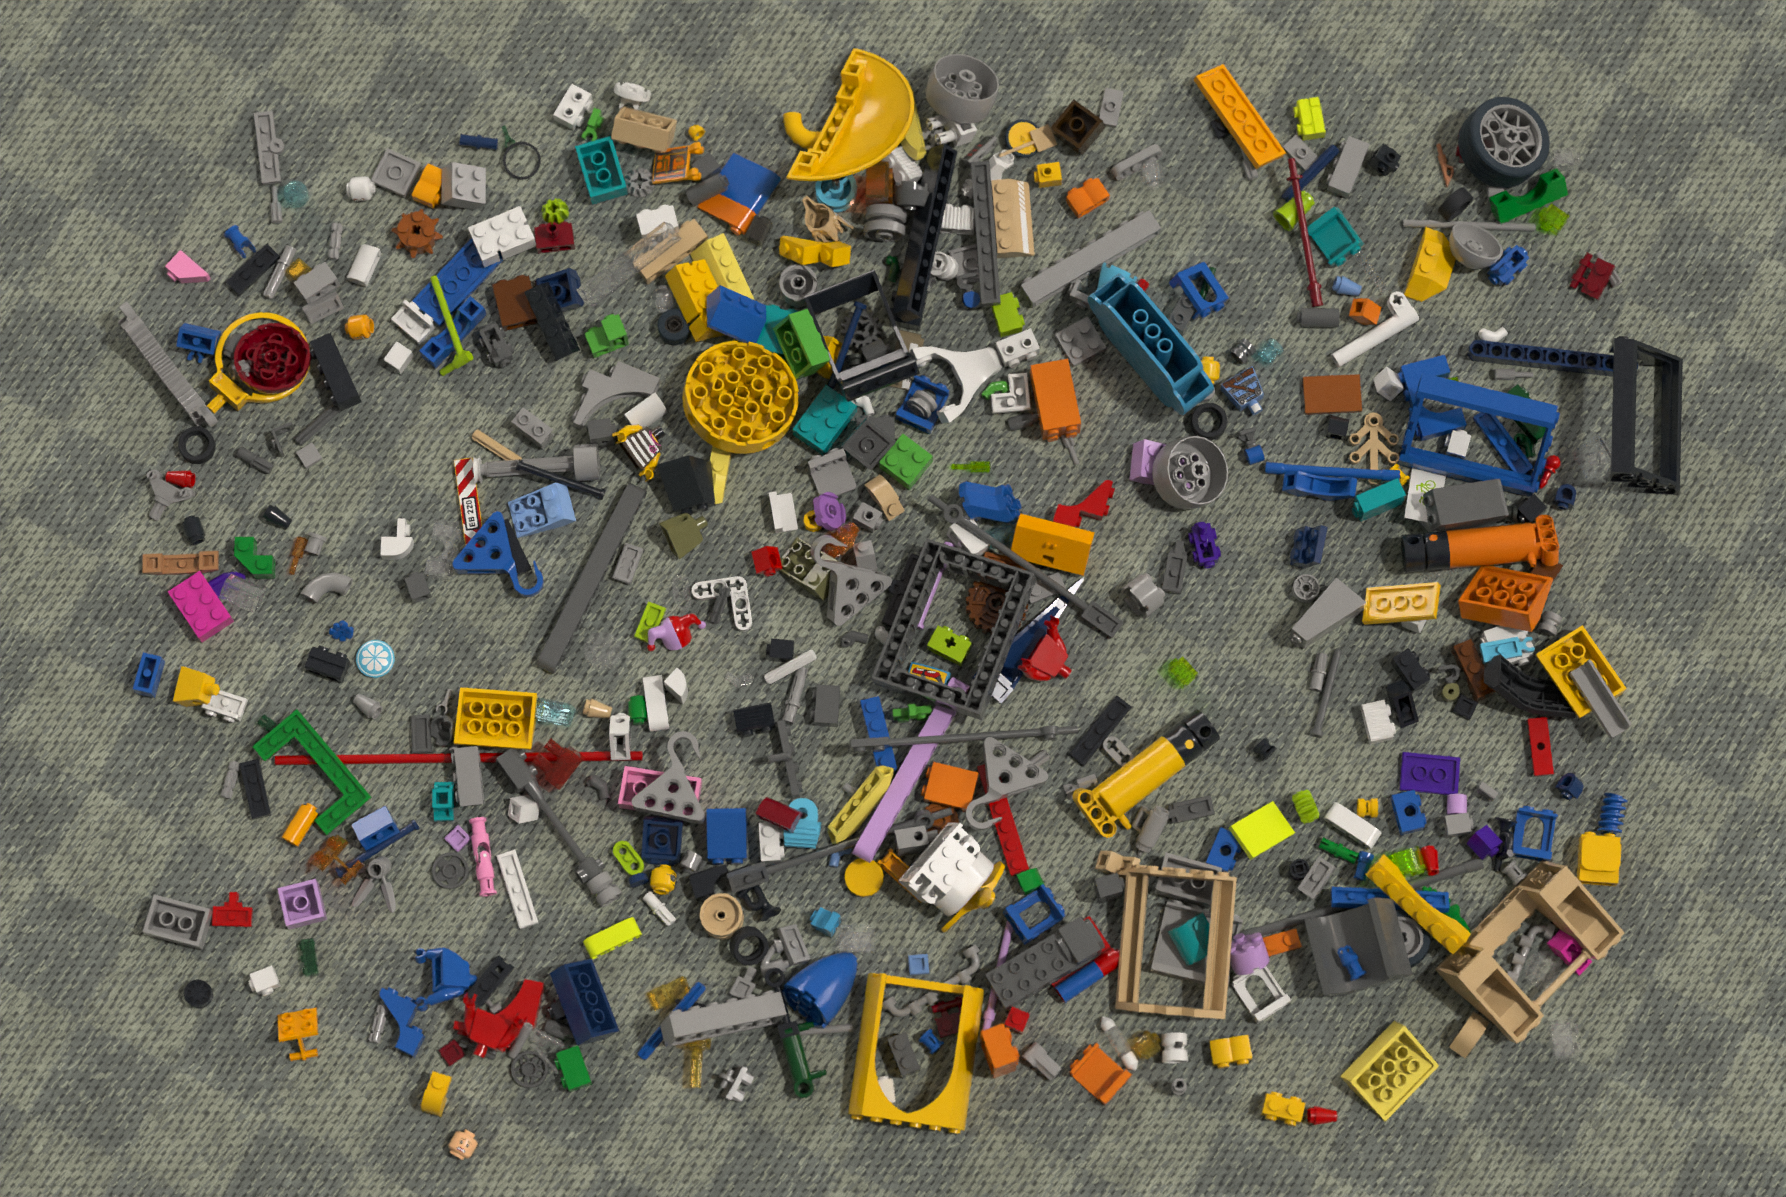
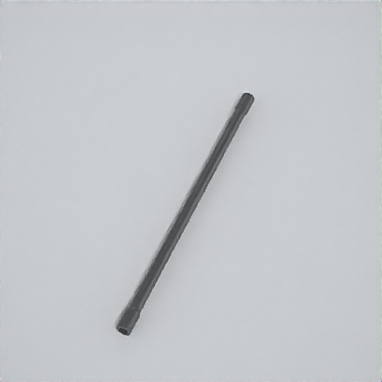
M1481 858L1464 862L1461 865L1441 870L1437 875H1425L1407 882L1413 889L1461 874L1484 869V864ZM1328 905L1260 927L1243 930L1240 933L1244 935L1261 933V936L1303 924L1305 919L1311 917L1328 916L1351 908H1338Z

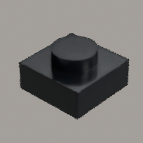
M1220 118L1210 122L1218 140L1231 134Z

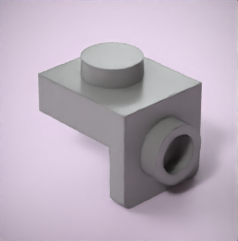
M1077 279L1076 283H1072L1068 290V294H1070L1069 300L1074 302L1075 306L1080 309H1090L1088 304L1089 295L1078 291L1081 286V280Z

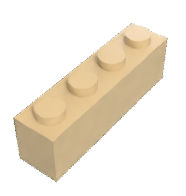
M695 219L692 221L688 220L681 225L679 232L667 235L664 241L652 245L647 253L639 254L635 258L634 267L646 283L649 284L689 256L690 253L708 240V236Z

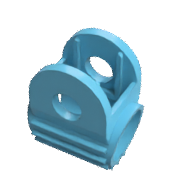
M796 799L789 806L806 813L808 816L805 819L799 820L793 833L783 829L784 845L787 847L816 849L822 822H818L817 807L809 799Z

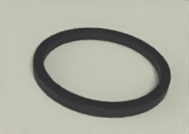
M516 142L510 145L504 153V168L510 176L516 179H528L534 176L540 168V154L530 143ZM516 145H527L537 154V168L528 176H516L507 168V153Z

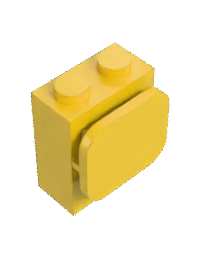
M1584 832V834H1581L1578 846L1577 879L1582 884L1615 887L1618 885L1621 863V837H1615V834L1606 833L1604 836H1597L1594 832Z

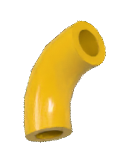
M787 112L783 114L785 131L790 139L804 149H812L821 132L806 129L802 123L801 113Z

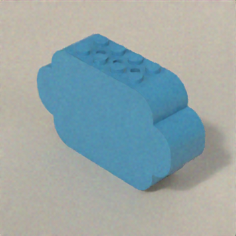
M1117 274L1088 296V304L1099 319L1100 327L1107 338L1167 407L1172 406L1176 412L1184 415L1214 392V386L1203 370V365L1198 355L1134 281L1129 282L1123 275Z

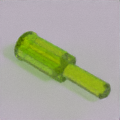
M970 461V464H952L951 469L990 473L991 464L990 461Z

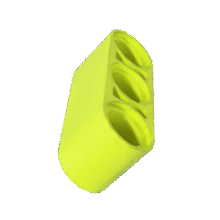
M631 917L586 938L583 944L590 958L595 959L598 958L597 955L599 954L602 956L614 950L616 946H623L633 941V938L641 937L642 933L635 918Z

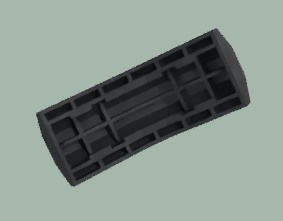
M1501 654L1494 656L1484 669V683L1518 709L1538 715L1566 718L1576 717V713L1553 680L1537 679L1528 676Z

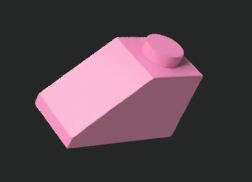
M181 250L165 266L168 271L167 275L174 282L178 280L180 283L208 282L210 280L208 273Z

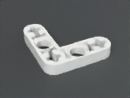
M736 576L697 582L693 585L691 591L693 597L696 600L715 599L720 595L714 591V587L717 584H722L725 587H728L726 582H730V586L736 585L737 581L740 584H744V586H741V590H737L736 587L730 588L729 596H731L736 628L741 632L751 629L752 617L747 583L744 578ZM707 585H711L710 589L712 595H709V591L703 592L702 596H699L698 593H695V591L698 590V587H702V590L708 589ZM740 599L746 602V607L743 609H738L735 606V603ZM736 613H744L745 620L749 621V623H746V627L738 624V622H741V615H736Z

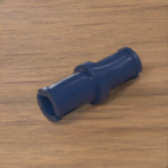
M461 134L459 146L476 147L479 150L480 148L497 150L498 138L482 137L479 134L477 136Z

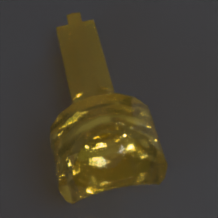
M711 1038L684 1044L685 1049L692 1051L689 1084L691 1088H701L703 1051L711 1049Z

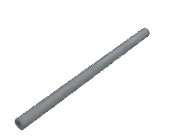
M1403 220V227L1453 228L1457 223H1471L1485 230L1535 231L1536 224L1531 223L1500 224L1499 222Z

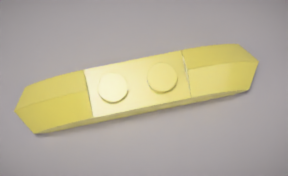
M914 98L913 120L909 131L901 141V145L904 151L917 161L922 159L927 152Z
M712 446L710 461L715 504L723 502L732 453Z
M882 765L872 771L828 826V834L832 844L839 843L850 837L866 820L887 792L893 778L894 768Z

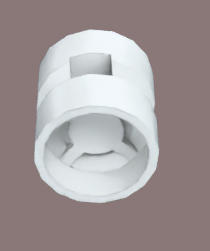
M935 252L931 274L942 280H951L958 273L957 261L943 252Z
M1162 1034V1046L1165 1047V1050L1162 1051V1062L1169 1064L1188 1062V1051L1184 1049L1187 1045V1034Z

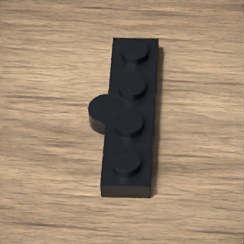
M910 554L900 580H893L889 586V592L893 596L883 617L882 624L892 627L918 561V555Z

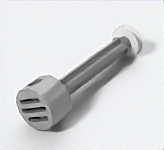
M598 444L574 445V456L521 459L524 463L549 472L575 471L577 481L600 480ZM480 456L478 459L473 457L472 472L476 484L478 481L482 484L483 475L489 478L493 476L532 473L521 469L520 471L515 470L518 460L487 461L485 464H482Z

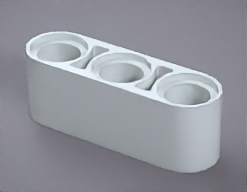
M662 675L643 677L650 732L669 729Z
M1334 802L1324 817L1326 822L1333 823L1332 826L1344 834L1348 833L1350 838L1361 845L1364 844L1365 848L1369 850L1372 849L1382 834L1376 827L1337 802Z

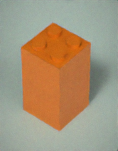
M1068 359L1031 365L1030 380L1039 416L1042 439L1052 442L1058 440V437L1066 435V438L1076 437L1077 434H1080L1081 420Z

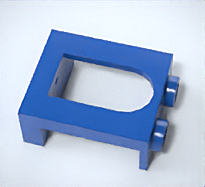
M1205 262L1177 273L1169 282L1173 289L1181 286L1196 308L1197 312L1193 315V320L1200 316L1204 318L1212 311H1220L1225 307L1224 303L1229 299ZM1203 275L1214 291L1216 300L1214 302L1204 300L1191 281Z
M920 375V377L914 376L909 392L901 408L896 413V420L931 434L938 419L937 411L942 409L949 397L947 386L941 383H932L928 377ZM930 389L936 394L937 408L934 412H931L927 420L909 413L907 401L913 397L917 390Z
M1531 806L1519 807L1516 815V821L1518 822L1515 824L1513 834V857L1550 862L1554 828L1558 814H1553V811L1548 809L1536 811ZM1531 817L1539 818L1544 824L1541 850L1522 847L1525 823Z
M1044 884L1016 904L1006 907L1002 913L1024 945L1061 922L1065 917L1064 908L1061 904L1056 903L1052 891L1048 887L1046 888ZM1035 903H1046L1050 908L1049 917L1029 930L1019 914Z

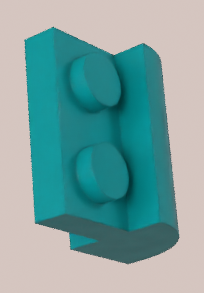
M1203 912L1167 931L1186 966L1207 957L1210 923Z

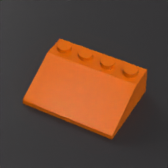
M1489 565L1481 566L1458 600L1461 618L1532 632L1540 620L1553 578Z

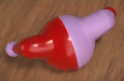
M693 613L681 617L669 616L661 622L660 626L648 630L649 644L647 649L651 652L655 650L654 642L657 638H661L664 646L669 650L681 649L691 642L692 635L689 626L696 624L700 629H704L706 623L700 621Z

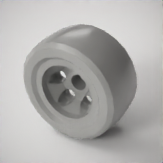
M952 54L944 56L937 61L928 77L925 94L929 105L941 116L959 123H976L985 119L993 108L998 94L999 82L995 72L984 62L971 56Z
M1199 436L1181 437L1169 442L1156 455L1152 470L1153 482L1161 498L1169 505L1179 509L1200 508L1217 499L1225 489L1228 480L1227 462L1219 447L1212 441ZM1180 459L1184 460V465L1180 464ZM1177 472L1181 473V479L1177 477ZM1187 482L1191 485L1190 489L1186 487Z

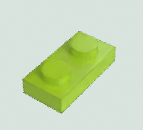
M648 601L634 638L648 643V630L660 626L666 608Z

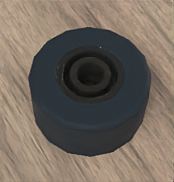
M680 309L667 310L658 319L659 336L665 343L674 346L681 345L691 336L689 328L691 322H686Z

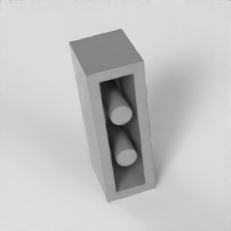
M1348 136L1347 141L1342 142L1339 149L1342 154L1340 158L1336 157L1332 167L1335 168L1333 175L1329 174L1326 181L1328 192L1347 199L1349 198L1367 154L1369 143Z
M479 746L454 748V753H451L452 764H456V772H453L454 784L458 783V791H455L456 803H460V806L485 804Z

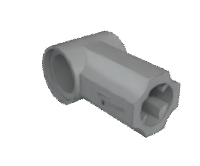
M1034 1042L1022 1055V1058L1025 1061L1028 1060L1030 1066L1038 1069L1041 1074L1051 1081L1062 1068L1047 1055L1048 1053L1042 1046Z

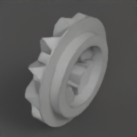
M640 167L635 170L631 169L625 179L627 191L636 197L647 196L655 186L652 183L653 174L647 169H641ZM639 175L642 181H645L642 183L641 189H639L637 183H634L638 181Z

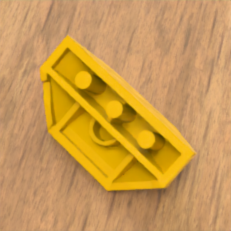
M1425 227L1404 292L1405 297L1423 302L1447 289L1456 259L1451 252L1449 241L1444 233Z

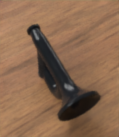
M1495 817L1494 819L1500 828L1499 838L1502 840V843L1498 847L1499 852L1495 856L1493 870L1501 872L1502 861L1513 856L1514 836L1509 829L1517 824L1518 821Z
M760 885L741 890L737 893L748 910L758 911L762 909L761 921H767L781 912L780 907H775L768 902ZM751 889L754 890L758 898L757 903H753L747 894Z

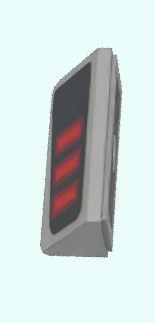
M987 135L961 161L970 169L971 162H979L996 146L997 138Z

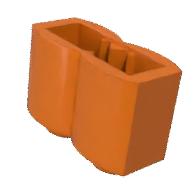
M1098 177L1095 179L1090 178L1083 183L1082 187L1071 189L1067 193L1066 202L1079 219L1107 202L1110 195Z

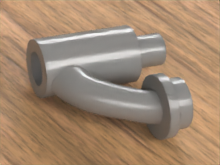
M774 939V944L768 949L767 955L761 961L760 968L764 978L770 968L776 967L785 972V968L791 967L788 959L783 961L781 958L770 962L771 957L776 951L778 954L780 951H783L780 939ZM773 972L770 976H773V975H776V974H779V973Z

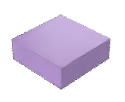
M459 825L444 838L457 852L471 841V837Z

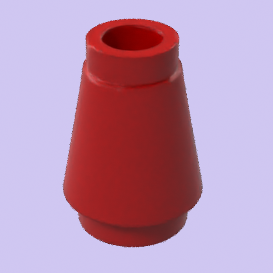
M190 470L168 471L166 474V482L182 488H193L195 485L196 476Z
M1431 845L1421 848L1419 857L1428 875H1437L1439 873L1438 851Z
M1313 1106L1307 1110V1121L1313 1126L1336 1122L1337 1111Z

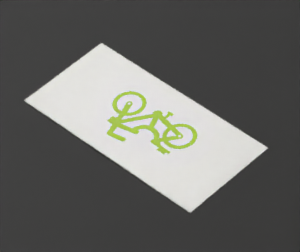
M1412 468L1404 518L1428 522L1426 507L1423 503V494L1431 489L1444 487L1446 476Z

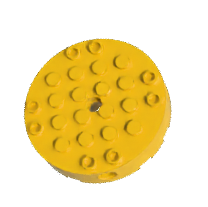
M727 341L710 347L696 359L685 381L682 400L689 424L704 441L723 451L748 454L765 450L784 437L792 424L798 408L799 390L790 367L778 354L770 352L764 346L757 343Z

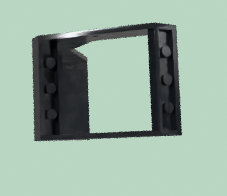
M875 269L804 297L809 314L812 316L814 325L821 335L823 345L829 353V365L838 388L847 402L920 374L916 360L908 352L898 330ZM878 291L900 349L838 373L815 315Z

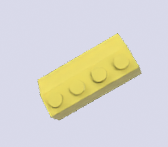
M724 233L706 240L690 253L693 261L706 260L717 286H724L754 300Z

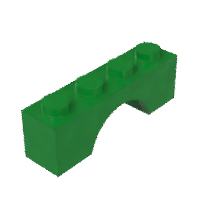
M1555 168L1540 175L1537 185L1525 195L1513 196L1505 190L1489 197L1492 214L1500 224H1503L1567 196L1568 190L1565 177Z

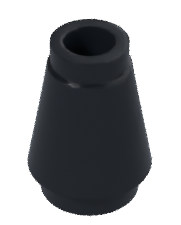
M269 505L262 517L266 519V522L286 530L292 522V519L276 505Z

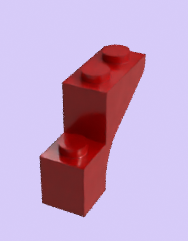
M1105 480L1078 505L1065 506L1058 504L1053 522L1079 528L1082 517L1079 515L1102 521L1103 516L1107 517L1110 508L1107 505L1108 498L1112 499L1114 495L1113 481Z

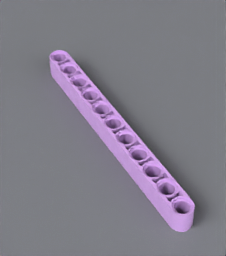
M954 677L951 678L947 685L956 689L957 687L962 688L966 694L970 688L969 685ZM936 705L918 737L944 735L956 712ZM939 743L912 746L852 853L853 855L868 863L872 861Z

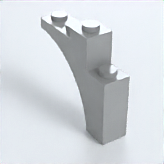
M620 361L611 368L609 374L611 378L590 369L588 374H584L581 380L583 391L587 392V394L584 393L580 400L582 405L579 411L576 410L573 415L574 427L582 430L587 420L595 411L613 400L634 396L648 398L653 393H657L661 384L660 378Z

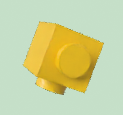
M1059 162L1037 165V170L1033 173L1035 183L1038 182L1039 188L1062 185Z

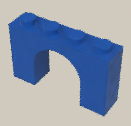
M1445 355L1401 366L1398 378L1404 384L1403 396L1405 401H1409L1412 408L1422 373L1441 378L1449 377L1450 369ZM1422 405L1415 430L1416 437L1419 436L1420 440L1424 441L1451 434L1453 430H1465L1467 424L1462 408L1435 413L1427 410Z

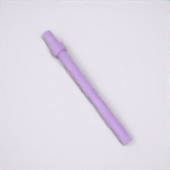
M1008 921L1006 922L996 968L1006 961L1013 931ZM992 989L987 1009L984 1011L982 1018L984 1019L982 1031L989 1029L995 1019L996 1013H994L997 997Z

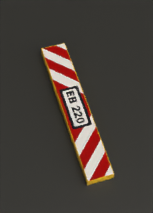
M473 457L454 460L465 546L482 527L477 484L472 472ZM478 541L476 543L478 548L485 546V541ZM467 555L468 562L473 560V556Z

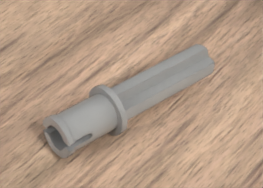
M286 245L263 292L265 297L269 299L274 298L287 269L291 267L290 263L297 252L295 248Z

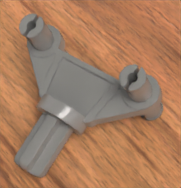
M151 470L147 473V478H149L156 502L149 517L158 521L166 506L191 499L195 496V491L188 487L179 489L162 480L163 475L158 470Z

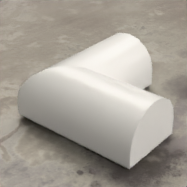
M1027 373L1008 374L1010 393L991 394L992 413L1031 411Z

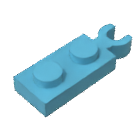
M1518 637L1481 643L1479 646L1483 663H1489L1494 656L1499 654L1506 659L1522 657V651L1526 653L1533 652L1535 647L1529 648L1526 646L1527 642L1533 640L1532 637H1526L1521 642H1519Z

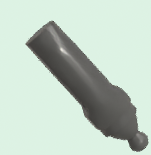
M1024 413L1010 417L1007 420L1010 430L1016 431L1032 426L1039 420V416L1035 413Z
M555 1020L547 1021L544 1032L563 1040L574 1039L569 1025Z

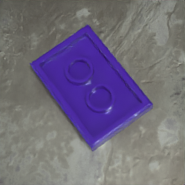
M1402 752L1399 791L1415 790L1418 793L1438 795L1458 794L1461 757Z

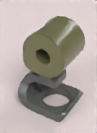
M1456 665L1440 666L1436 673L1452 671V675L1444 679V682L1447 684L1441 692L1442 699L1451 703L1459 696V686L1454 682L1460 675V669Z

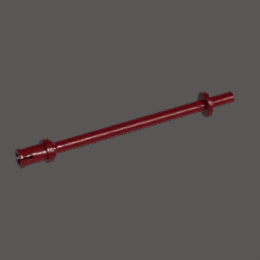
M1295 158L1287 159L1290 177H1287L1286 180L1291 181L1309 277V284L1306 288L1310 294L1311 307L1323 306L1320 291L1322 286L1316 279L1299 180L1303 176L1297 173Z

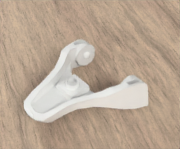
M937 347L912 348L910 352L914 356L918 367L925 366L932 358H941L947 361L952 366V371L962 387L959 405H946L937 411L942 424L950 423L959 416L969 404L976 390L1002 368L1000 355L991 347L970 352H954Z

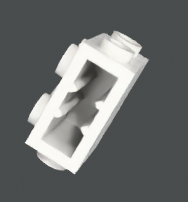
M1498 626L1484 631L1480 641L1481 643L1518 637L1519 642L1527 637L1528 631ZM1532 642L1526 643L1527 647H1534ZM1535 650L1531 653L1522 651V657L1507 660L1513 665H1525L1530 662Z

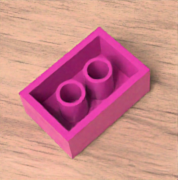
M198 571L168 591L201 642L206 641L234 622L201 571Z

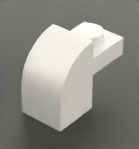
M398 518L397 537H381V557L383 560H398L411 552L414 540L412 537H407L410 536V525H407L406 519Z

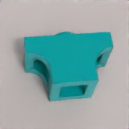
M434 782L432 808L435 822L454 821V782Z

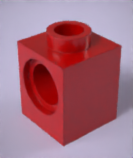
M764 546L752 551L756 574H764L765 577L775 575L776 571L783 569L778 547Z

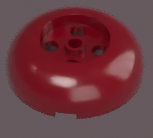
M267 323L257 326V329L246 333L240 339L234 352V365L240 379L251 389L265 394H278L294 388L303 380L310 366V349L307 341L295 328L281 323ZM283 353H286L287 358L284 359L281 357V355ZM247 360L252 369V372H249L250 376H246V372L242 371L239 361ZM280 369L284 370V371L281 372V373H278V372H277V371L280 370Z

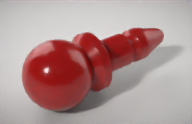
M1550 455L1547 457L1546 466L1544 467L1545 471L1539 483L1540 489L1548 483L1551 473L1555 474V470L1560 467L1561 461L1558 456Z

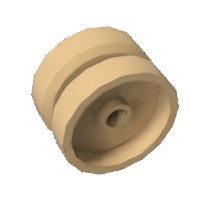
M718 893L711 895L704 901L700 909L702 926L707 934L715 939H730L735 931L743 927L744 915L741 905L736 898L729 894ZM721 914L723 916L725 914V917L720 919L718 915Z

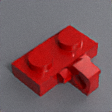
M229 892V902H225L224 906H213L212 926L252 927L253 908L243 907V903L238 902L239 893Z

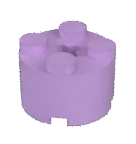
M1239 933L1233 937L1230 965L1235 974L1254 973L1253 969L1259 967L1261 970L1269 963V955L1261 933L1249 935Z

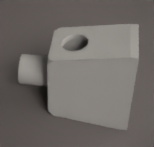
M925 826L894 830L897 856L902 857L923 852L938 835L937 830L926 832Z

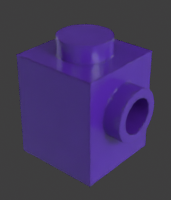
M1486 825L1475 832L1467 844L1481 860H1484L1488 856L1492 858L1499 852L1498 847L1501 845L1502 840Z

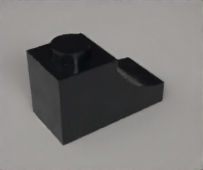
M726 864L689 876L696 901L701 900L703 903L711 895H715L714 889L716 884L728 873Z

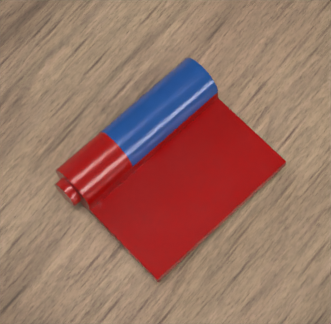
M1090 916L1087 918L1096 928L1105 948L1102 949L1098 957L1052 984L1064 1003H1067L1119 967L1120 950H1114V948L1110 947Z

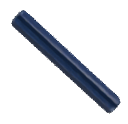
M1330 145L1302 174L1303 178L1299 180L1301 191L1339 153V149L1335 145ZM1292 185L1282 194V198L1286 202L1294 197Z

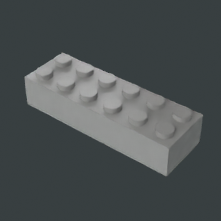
M767 991L762 993V996L756 997L755 994L745 996L743 1000L737 1001V998L726 1000L723 1004L713 1002L707 1004V1007L704 1008L694 1006L684 1012H681V1010L671 1011L670 1015L665 1017V1020L660 1024L665 1046L670 1047L776 1025L786 1015V1010L781 992Z

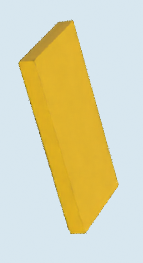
M1439 582L1366 588V604L1363 610L1362 622L1364 625L1436 619L1441 585Z

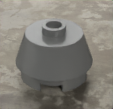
M901 181V185L899 182H895L893 194L896 205L905 207L904 210L909 211L923 208L930 194L928 191L929 184L923 183L922 187L917 182Z

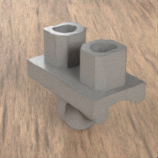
M739 1065L735 1071L729 1069L726 1075L720 1073L719 1077L723 1079L720 1086L725 1088L721 1097L726 1100L741 1102L745 1093L737 1088L740 1083L749 1086L754 1076L747 1072L748 1069Z

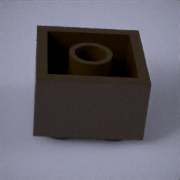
M1074 99L1051 126L1053 135L1081 156L1105 129L1102 119Z

